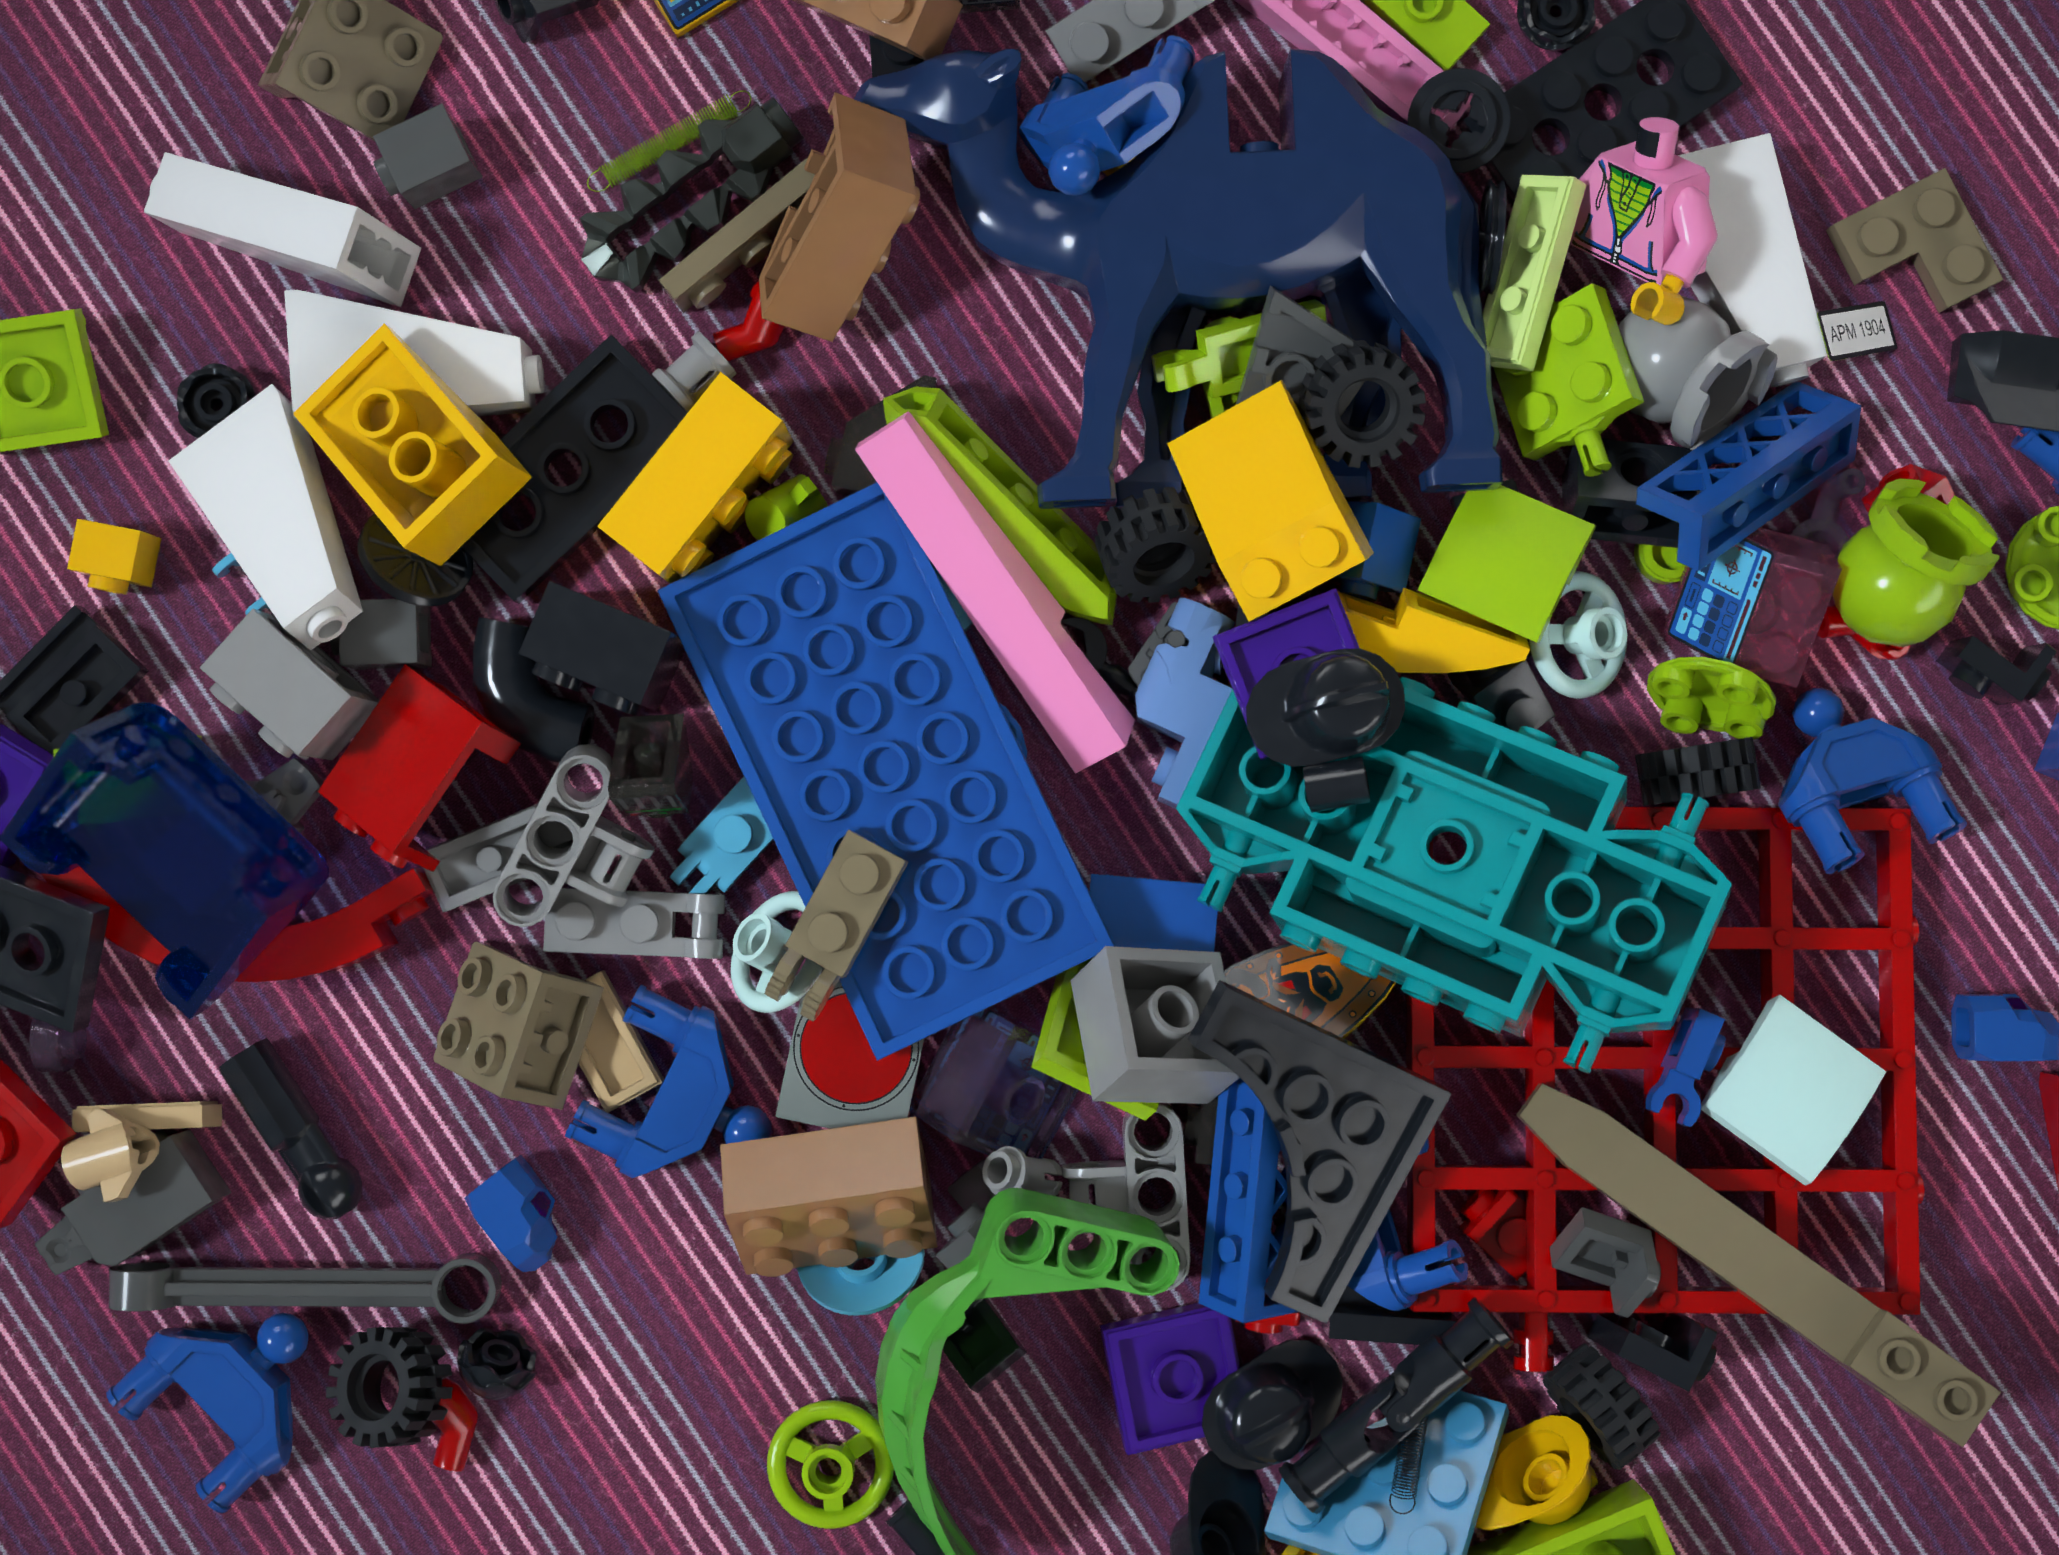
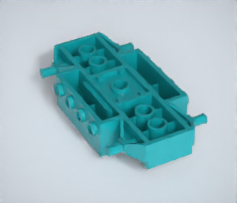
M1400 677L1399 679L1404 687L1405 711L1396 732L1386 743L1372 750L1333 760L1339 761L1363 756L1371 802L1311 813L1303 775V767L1306 766L1291 767L1273 761L1269 757L1260 761L1232 689L1176 807L1183 820L1211 854L1209 862L1214 866L1200 896L1197 898L1198 902L1222 912L1236 878H1240L1242 873L1246 875L1288 871L1269 912L1281 930L1280 937L1313 953H1316L1317 949H1321L1341 958L1340 963L1343 966L1363 976L1377 979V976L1380 975L1402 985L1401 990L1427 1004L1438 1006L1439 1002L1451 1006L1464 1012L1463 1018L1469 1022L1498 1034L1503 1029L1519 1037L1522 1036L1545 982L1548 980L1577 1015V1024L1580 1025L1563 1062L1575 1068L1584 1045L1588 1044L1578 1065L1579 1070L1586 1073L1591 1072V1067L1605 1037H1609L1610 1033L1670 1030L1674 1026L1726 908L1732 883L1694 845L1696 841L1694 835L1706 808L1709 806L1706 800L1698 797L1688 820H1685L1692 805L1694 795L1683 792L1669 826L1663 825L1662 830H1614L1627 802V776L1617 773L1620 767L1614 761L1590 751H1582L1580 757L1555 748L1557 741L1540 730L1521 726L1519 731L1515 732L1495 724L1496 717L1480 706L1461 701L1457 708L1433 699L1435 692L1424 684L1409 678ZM1453 832L1464 838L1467 843V849L1464 856L1458 862L1443 865L1435 862L1429 856L1430 842L1440 833Z

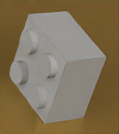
M252 609L200 666V669L215 681L209 689L210 692L235 713L240 715L244 710L251 713L264 725L258 732L261 738L287 758L295 753L304 760H307L309 757L333 760L357 734L380 701L319 646L312 650L308 649L283 629L274 615Z
M1105 946L1071 979L1093 1101L1208 1104L1240 1078L1220 1061L1195 1048L1188 1040L1218 981L1221 980L1227 983L1220 952Z

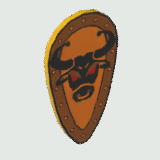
M1291 943L1264 950L1229 966L1224 971L1227 984L1342 1038L1347 1037L1363 1023L1386 999L1396 982L1380 975L1377 976V979H1372L1354 972L1340 963L1341 958L1321 949H1317L1316 953H1313Z

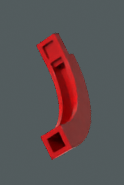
M84 823L29 856L47 883L110 907L105 937L119 947L153 964L187 975L219 981L265 982L289 980L338 970L369 959L399 944L386 921L391 919L395 927L414 919L430 908L425 898L434 893L424 869L412 868L362 899L327 916L291 926H253L227 921L209 914L192 916L174 896L164 891L142 872L127 855L108 824Z

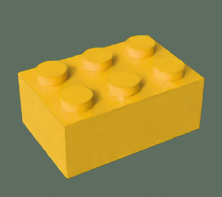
M720 372L597 527L671 584L710 564L714 553L709 550V547L724 529L732 534L744 522L745 508L749 503V497L763 480L772 484L783 473L793 458V454L788 448L794 441L783 420Z

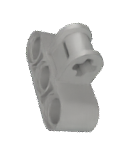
M591 744L578 745L565 754L506 863L494 889L493 903L498 915L508 924L526 927L533 926L542 921L549 913L564 883L607 904L623 907L629 899L626 889L642 859L651 858L655 849L647 840L600 816L610 798L617 776L616 765L612 757L601 747ZM577 764L592 765L602 775L603 785L594 792L584 793L578 791L568 780V770ZM548 821L561 822L571 831L573 842L564 848L555 849L548 847L540 839L538 827ZM621 855L613 872L607 874L615 856ZM518 878L531 879L541 888L543 898L534 904L526 905L519 903L509 892L508 884Z
M1159 1103L1155 1113L1165 1116L1170 1124L1169 1133L1161 1143L1145 1145L1138 1141L1134 1135V1129L1139 1118L1126 1112L1122 1125L1123 1160L1070 1163L1061 1166L1062 1177L1067 1178L1069 1181V1198L1071 1200L1089 1204L1088 1187L1090 1184H1094L1095 1205L1144 1216L1156 1222L1171 1245L1177 1250L1180 1262L1179 1274L1173 1285L1166 1290L1168 1291L1175 1289L1183 1283L1189 1273L1190 1245L1183 1130L1180 1119L1170 1104ZM1155 1177L1166 1179L1174 1188L1173 1197L1170 1202L1158 1209L1148 1208L1138 1200V1192L1142 1184L1148 1179ZM1148 1246L1134 1254L1131 1259L1132 1264L1142 1263V1256Z

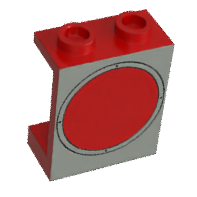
M840 980L814 1022L800 1014L805 994L799 1003L775 1117L829 1129L909 1118L924 1039L877 1061Z

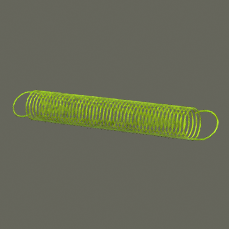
M743 90V91H738V92H746V93H748V95L750 96V102H749V104L744 108V109H746V108L750 105V103H751V99H752V98H751V95H750L749 92L744 91V90ZM726 94L732 107L726 97L723 96L730 110L722 97L721 100L727 111L719 99L718 101L722 109L716 100L715 102L719 110L714 102H712L717 113L711 104L710 106L714 114L707 105L714 120H729V118L732 120V117L734 119L735 116L738 117L737 112L741 111H737L730 100L733 95L729 98L728 94ZM704 107V109H705V111L707 112L709 118L712 119V117L710 116V114H709V112L707 111L706 107ZM701 108V110H702L703 114L705 115L706 119H709V118L707 117L706 113L704 112L703 108ZM698 110L699 113H700V115H701V117L703 118V120H705V118H704V116L702 115L701 111ZM696 111L699 120L693 113L696 121L690 114L694 124L689 116L687 117L691 125L685 118L689 128L682 119L686 129L681 121L679 123L683 130L678 122H676L678 126L677 128L674 124L676 131L672 125L673 132L668 127L671 135L666 128L668 136L663 130L666 139L661 132L660 135L657 133L658 138L656 135H654L655 139L651 137L653 142L650 138V143L646 140L648 146L644 141L645 147L640 143L643 150L638 144V148L636 146L635 149L632 147L633 152L631 149H629L630 153L626 151L628 156L624 152L625 157L623 154H621L622 158L618 155L619 160L615 157L616 161L614 159L613 162L610 160V163L607 162L608 166L606 163H604L605 167L603 165L602 168L599 166V169L589 176L587 180L588 188L594 192L603 191H595L588 184L590 177L599 170L602 171L609 185L613 188L611 181L616 186V183L618 185L619 182L622 183L621 179L625 181L624 178L627 180L626 175L628 178H630L629 174L632 177V173L636 175L634 170L637 174L638 170L639 172H641V169L644 171V168L647 169L646 165L650 167L649 164L651 166L652 163L655 164L654 160L657 162V159L661 157L666 149L677 151V149L680 150L679 146L683 148L682 145L685 147V144L688 145V142L691 144V141H696V137L699 139L698 125L703 121L698 112Z

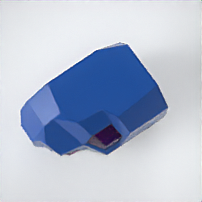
M1956 994L1951 1010L1952 1045L1958 1058L1974 1061L2059 1060V1023L2050 1012L2032 1009L2016 994Z
M519 1155L474 1189L464 1199L474 1219L500 1252L516 1268L522 1272L536 1271L552 1259V1249L558 1237L557 1228L552 1221L555 1199L522 1155Z

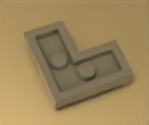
M1946 168L1833 224L1826 230L1854 286L1910 258L1938 313L2003 280Z

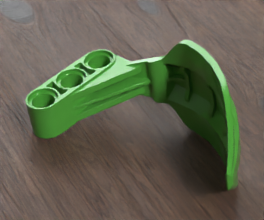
M1008 1188L998 1192L990 1199L970 1255L960 1263L936 1274L910 1292L894 1312L881 1343L875 1377L879 1424L899 1484L920 1520L933 1533L945 1555H978L945 1507L926 1469L923 1437L929 1403L935 1391L942 1349L947 1337L963 1326L966 1319L964 1312L978 1299L1106 1287L1148 1296H1154L1166 1291L1173 1285L1179 1274L1180 1262L1177 1252L1155 1221L1144 1216L1032 1190ZM1020 1218L1033 1219L1030 1229L1024 1234L1017 1237L1005 1235V1231L1013 1221ZM1084 1232L1095 1233V1237L1086 1248L1078 1251L1068 1249L1070 1242L1077 1235ZM1147 1246L1156 1247L1153 1256L1148 1261L1141 1264H1130L1132 1257L1140 1249Z

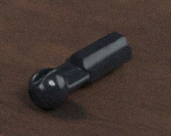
M268 1038L254 1043L219 1067L220 1073L270 1150L278 1151L297 1180L298 1195L302 1207L313 1216L324 1220L338 1219L354 1209L362 1195V1180L358 1169L348 1160L337 1155L318 1126L319 1116Z

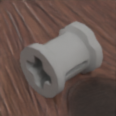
M699 331L691 337L693 345L666 370L657 368L651 374L687 413L720 372L729 379H732L737 374L724 356Z

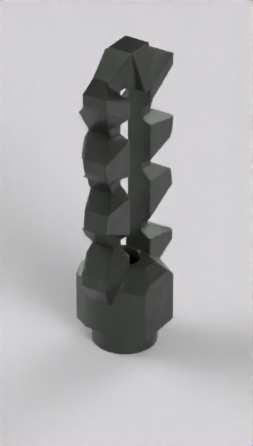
M774 96L761 106L758 103L754 104L735 120H704L698 125L703 155L666 150L657 160L661 182L652 185L640 179H633L620 185L624 205L623 211L590 212L580 217L579 219L587 234V241L581 260L591 274L598 280L624 283L637 293L644 288L649 280L659 255L675 262H679L686 255L690 248L691 232L696 226L709 233H713L725 226L732 193L752 202L764 194L773 169L794 153L792 148L804 139ZM725 153L737 171L729 176L724 184L712 189L690 206L680 218L673 219L651 236L645 245L629 253L623 261L610 243L615 239L616 235L624 229L633 226L639 217L656 204L668 199L678 187L700 170L712 165L715 159Z

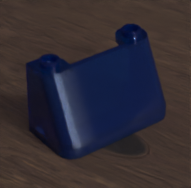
M147 702L134 703L71 731L0 835V840L20 858L26 867L35 872L60 875L80 866L171 953L156 968L155 979L164 997L190 1020L208 1009L310 902L329 878V867L326 859L306 838L178 717L161 706Z

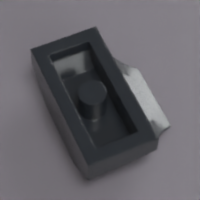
M2005 330L1961 334L1952 341L1947 402L1975 405L1983 411L1991 423L2059 432V338Z

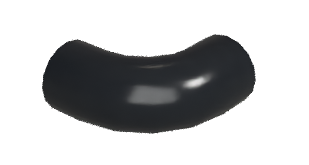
M479 617L473 645V686L487 719L520 742L519 749L552 762L560 763L569 750L578 745L590 744L594 727V706L549 694L540 685L538 677L531 673L536 661L518 654L529 626Z

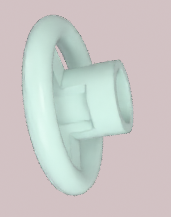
M1575 571L1570 584H1566L1561 597L1574 590L1585 592L1576 615L1568 618L1564 624L1548 623L1540 643L1529 640L1535 666L1546 683L1559 694L1570 698L1583 699L1595 696L1605 690L1619 673L1626 654L1627 625L1623 608L1614 591L1599 577L1587 572ZM1550 644H1563L1568 652L1575 654L1585 679H1573L1563 673L1553 658Z
M787 891L771 897L751 915L746 917L735 932L731 958V980L740 1001L754 1011L773 1013L795 1004L814 985L824 968L806 958L802 968L795 976L790 990L778 1002L764 994L774 970L789 949L785 944L792 933L791 930L783 927L774 918L789 910L804 911L805 906L798 891ZM750 965L762 971L756 988L750 978Z

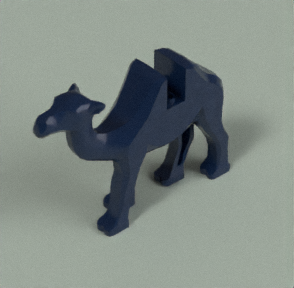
M1004 49L996 53L962 50L940 54L906 70L870 78L861 85L854 98L855 100L904 118L908 138L921 140L947 150L957 209L968 232L980 249L1003 265L1072 290L1089 302L1093 333L1088 345L1082 377V419L1074 456L1066 467L1037 486L1039 508L1109 507L1110 510L1114 506L1121 509L1124 506L1123 499L1130 495H1133L1135 499L1143 497V490L1154 488L1156 494L1162 493L1164 487H1175L1177 494L1183 489L1186 490L1167 443L1184 434V418L1191 388L1177 392H1167L1165 381L1156 382L1154 379L1151 356L1167 350H1192L1196 330H1199L1207 314L1263 310L1270 285L1294 301L1309 295L1320 297L1321 303L1325 305L1328 323L1355 341L1365 340L1372 347H1374L1375 342L1386 346L1392 353H1396L1401 359V329L1415 344L1434 375L1442 399L1446 441L1436 460L1419 474L1421 492L1440 493L1495 490L1503 483L1502 460L1495 449L1500 434L1492 396L1490 354L1487 350L1480 302L1478 204L1456 175L1450 160L1440 148L1415 128L1399 122L1379 110L1347 69L1333 58L1318 51L1290 49L1278 86L1281 150H1279L1278 143L1257 141L1241 145L1240 152H1230L1225 51L1202 58L1194 64L1184 79L1182 85L1185 91V103L1172 128L1129 163L1098 181L1090 191L1084 195L1077 196L1036 188L1025 178L1019 167L1017 157V103L1020 101L1022 93L1016 81L1022 59L1021 53L1018 50ZM1140 371L1137 398L1145 429L1143 459L1127 477L1115 484L1113 474L1119 464L1122 419ZM1365 381L1340 417L1342 422L1352 427H1364L1375 422L1385 407L1386 399L1382 386L1372 381ZM1326 452L1323 454L1346 501L1367 502L1372 497V474L1366 461H1361L1360 468L1349 467L1343 459L1337 462L1329 457Z

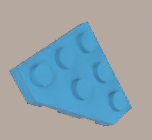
M1458 1391L1435 1412L1429 1414L1418 1490L1415 1498L1416 1504L1410 1513L1398 1514L1391 1509L1389 1503L1391 1493L1402 1498H1413V1496L1397 1495L1391 1490L1398 1451L1397 1444L1360 1478L1351 1476L1323 1500L1325 1508L1318 1514L1312 1513L1296 1497L1282 1478L1264 1530L1265 1534L1269 1539L1319 1555H1467L1509 1416L1507 1404ZM1386 1417L1366 1428L1374 1429L1388 1425ZM1395 1488V1489H1397V1490L1404 1491V1492H1412V1491H1410V1490H1403V1489ZM1393 1489L1394 1492L1399 1493V1494H1403V1495H1412V1494H1414V1493H1402V1492H1398V1491H1396V1490ZM1392 1495L1391 1505L1397 1512L1406 1513L1413 1508L1414 1499H1400Z

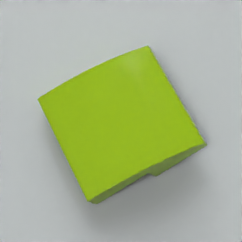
M1502 485L1495 490L1467 491L1429 564L1418 591L1531 641L1540 643L1566 584H1570L1596 525Z

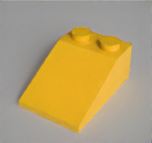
M385 323L293 413L402 547L439 566H442L532 478L498 436Z
M1283 380L1278 381L1167 443L1215 559L1249 622L1362 563L1374 554Z

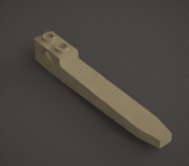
M1538 1084L1517 1113V1117L1562 1165L1938 1436L1964 1447L2001 1392L1894 1315L1874 1305L1604 1111L1544 1084Z

